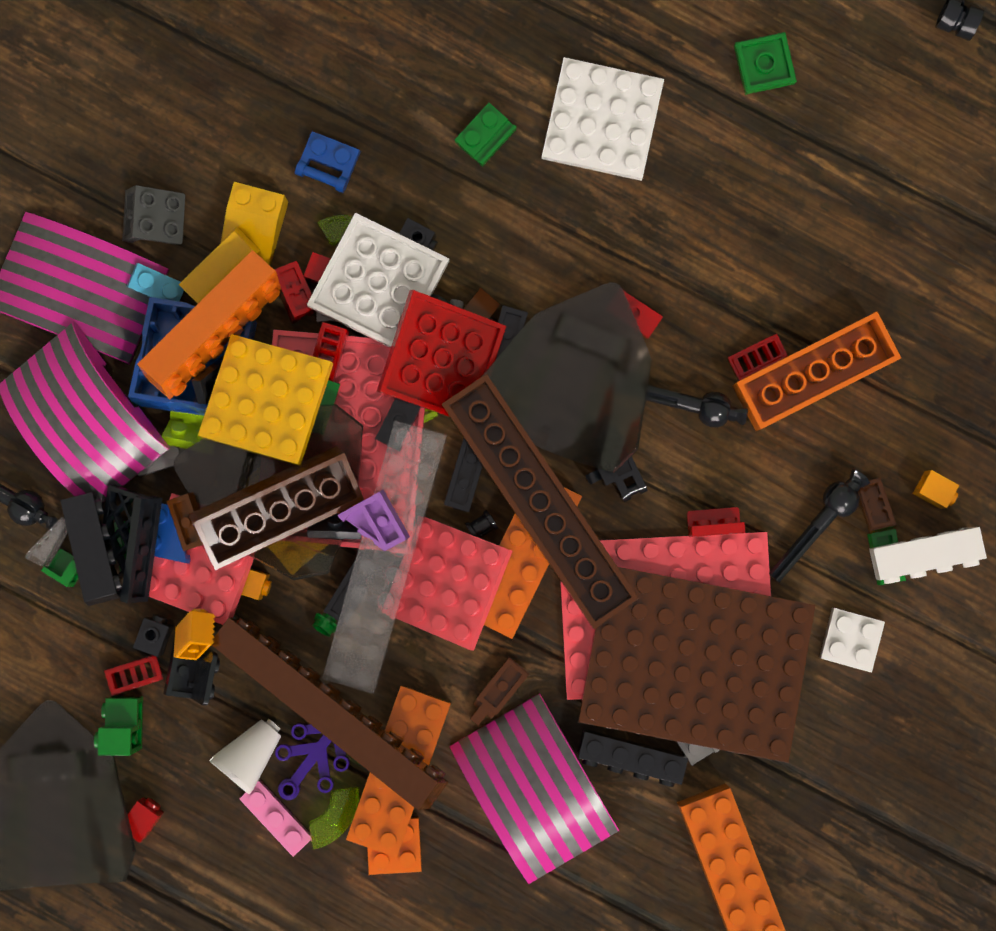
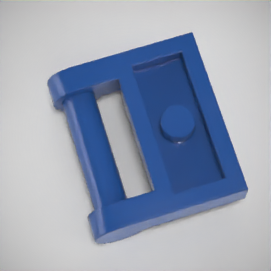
M312 131L302 157L296 166L295 175L300 177L305 175L333 186L336 191L344 193L361 152L359 149ZM310 160L340 171L342 174L338 178L308 165Z

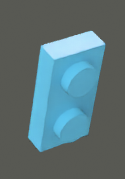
M136 263L126 286L148 297L180 301L184 291L179 286L180 281L139 263Z

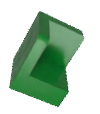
M59 549L50 565L43 566L41 569L43 573L66 587H74L79 579L74 557L64 549Z

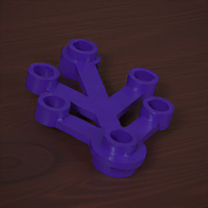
M297 723L291 729L292 736L297 740L303 739L307 734L321 733L311 724L305 725L304 723ZM296 727H302L304 735L298 736L295 733ZM323 735L318 742L292 746L281 744L277 747L275 755L280 761H286L292 756L308 754L293 776L284 779L279 784L278 792L283 799L292 800L297 797L301 789V781L316 761L320 778L317 783L319 791L328 793L332 790L334 781L330 777L327 747L331 740ZM334 744L336 758L333 761V766L337 771L343 772L349 767L350 760L346 756V752ZM280 748L288 750L287 757H282L279 754ZM340 758L346 761V766L343 768L337 765V760ZM328 780L330 788L324 789L321 786V781ZM286 785L293 787L292 794L285 793L284 787Z

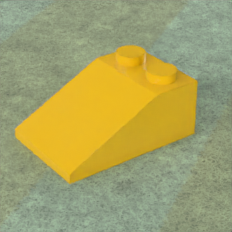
M234 182L226 209L221 243L238 227L260 249L257 255L271 266L288 206V200L285 195Z

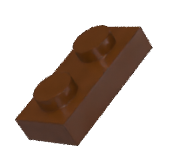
M194 492L168 500L167 504L183 551L201 546V540L188 515L199 510Z

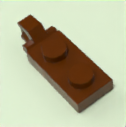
M508 657L476 697L473 705L477 709L470 717V720L478 726L486 715L492 719L495 714L497 715L528 677L529 673Z

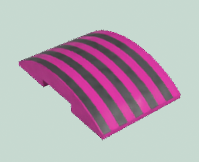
M25 212L0 271V313L55 335H58L72 322H75L97 352L130 365L142 337L150 297L126 286L136 263L164 275L168 274L169 269L79 230Z
M72 322L0 383V394L17 429L52 475L74 496L92 492L96 499H101L103 503L106 500L108 485L123 487L167 452L170 447L140 407L134 408L104 368L106 365L105 361L78 325Z
M540 693L449 746L494 830L528 884L619 831Z

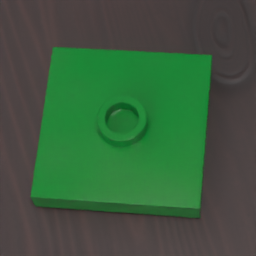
M785 32L740 41L734 44L745 95L789 86L797 82Z

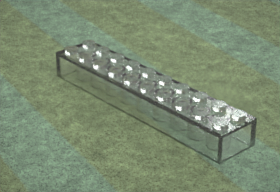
M399 420L394 421L374 494L384 490L410 537L394 547L383 551L370 538L362 535L322 679L374 694L448 434Z

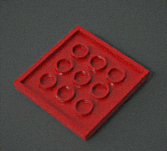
M410 290L377 392L449 417L442 403L487 374L490 378L506 325L418 291Z

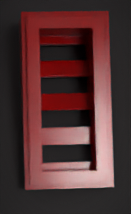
M322 322L313 357L320 358L321 353L334 357L333 367L328 379L334 382L349 331ZM327 333L340 336L339 341L327 338ZM324 343L336 346V351L323 348Z
M774 334L727 359L738 381L788 357L778 335ZM769 343L772 344L777 354V357L775 358L773 357L767 345ZM762 348L767 358L766 362H763L757 349ZM749 353H752L758 366H753L748 356ZM740 357L743 358L748 368L746 372L743 371L738 361Z
M154 655L104 670L111 696L163 680L157 657ZM150 662L154 677H148L145 663ZM136 666H140L144 679L142 681H138L134 668ZM127 669L130 670L133 684L128 685L124 672ZM118 672L123 685L120 688L117 687L114 674Z

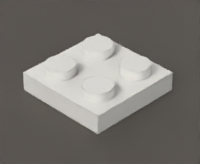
M832 608L819 658L872 673L885 622Z

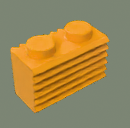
M193 609L178 623L175 628V658L197 660L214 643L212 640L214 638L212 634L215 632L213 630L215 627L213 625L215 623L214 618L216 617L214 614L207 613L204 609Z

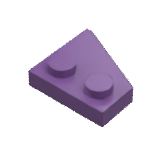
M384 490L338 515L342 521L347 520L358 528L357 532L366 538H370L383 551L394 547L410 537Z

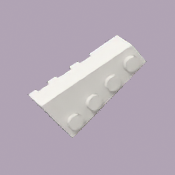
M980 527L960 528L959 531L938 533L937 536L919 537L908 542L901 541L869 548L876 580H884V584L899 582L900 576L909 574L911 579L927 576L926 571L936 569L937 573L952 571L953 565L962 563L963 568L980 565L979 560L987 558Z

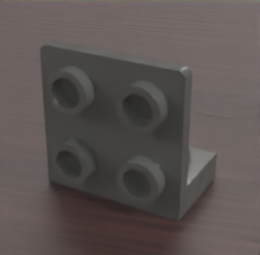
M137 185L125 190L122 242L133 243L142 239L175 245L182 244L185 194Z

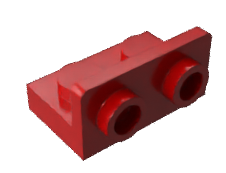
M738 507L687 512L689 537L745 533V522H740Z

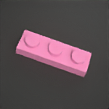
M258 780L250 794L245 793L240 798L242 803L293 857L313 838L312 834L261 780Z

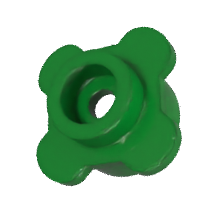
M316 613L315 622L312 625L313 628L328 637L331 636L332 632L336 633L338 629L336 620L326 613L322 615Z

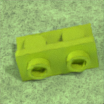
M170 411V420L162 434V438L168 445L213 455L218 445V442L198 436L204 416Z

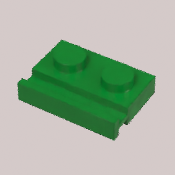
M488 103L454 141L483 167L517 130V127L509 122L492 104Z

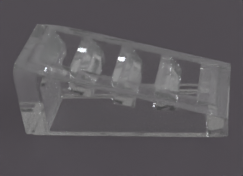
M61 517L24 557L39 566H49L68 533L65 518Z

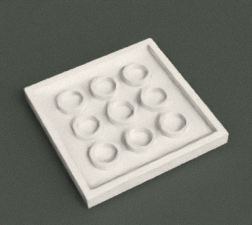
M564 57L541 159L642 181L664 79Z
M355 213L307 306L391 348L409 291L415 290L432 296L449 263V258Z

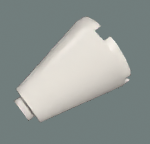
M270 719L266 722L260 720L213 755L209 761L241 789L250 794L254 790L281 738V735L278 733L280 728Z

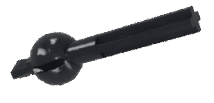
M616 378L613 388L614 393L698 413L700 421L709 427L718 428L724 426L727 420L736 421L744 425L748 415L747 408L738 409L732 407L730 398L720 392H709L703 398L621 378Z
M852 468L850 478L846 483L837 481L826 488L823 494L825 507L771 569L769 574L780 583L837 516L847 517L857 510L860 501L857 492L860 488L870 484L868 478L855 468Z
M0 484V502L8 506V514L15 523L29 526L38 522L40 524L45 523L49 529L55 528L57 518L55 516H48V512L44 511V501L37 492L20 490L16 493Z

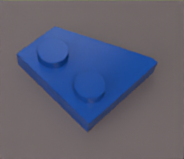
M161 504L154 556L190 564V555H187L186 551L182 549L167 504Z

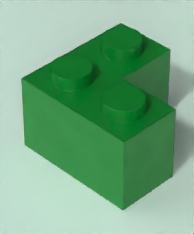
M111 696L106 698L101 708V716L105 718V725L98 728V732L95 733L94 747L98 748V755L131 756L142 749L143 696Z

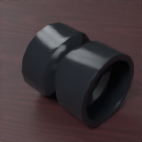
M947 0L939 14L935 27L948 33L954 30L955 36L970 41L979 27L984 9L973 4L964 6L963 0Z

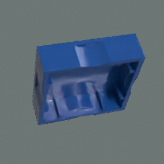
M149 298L142 330V347L135 362L128 398L134 405L205 415L208 404H198L192 384L194 377L186 383V389L179 396H173L169 400L147 380L137 365L195 306L185 302ZM256 319L252 322L249 321L243 327V331L239 335L240 337L254 340L257 326ZM228 343L224 346L223 352L217 358H212L207 364H205V369L225 354Z

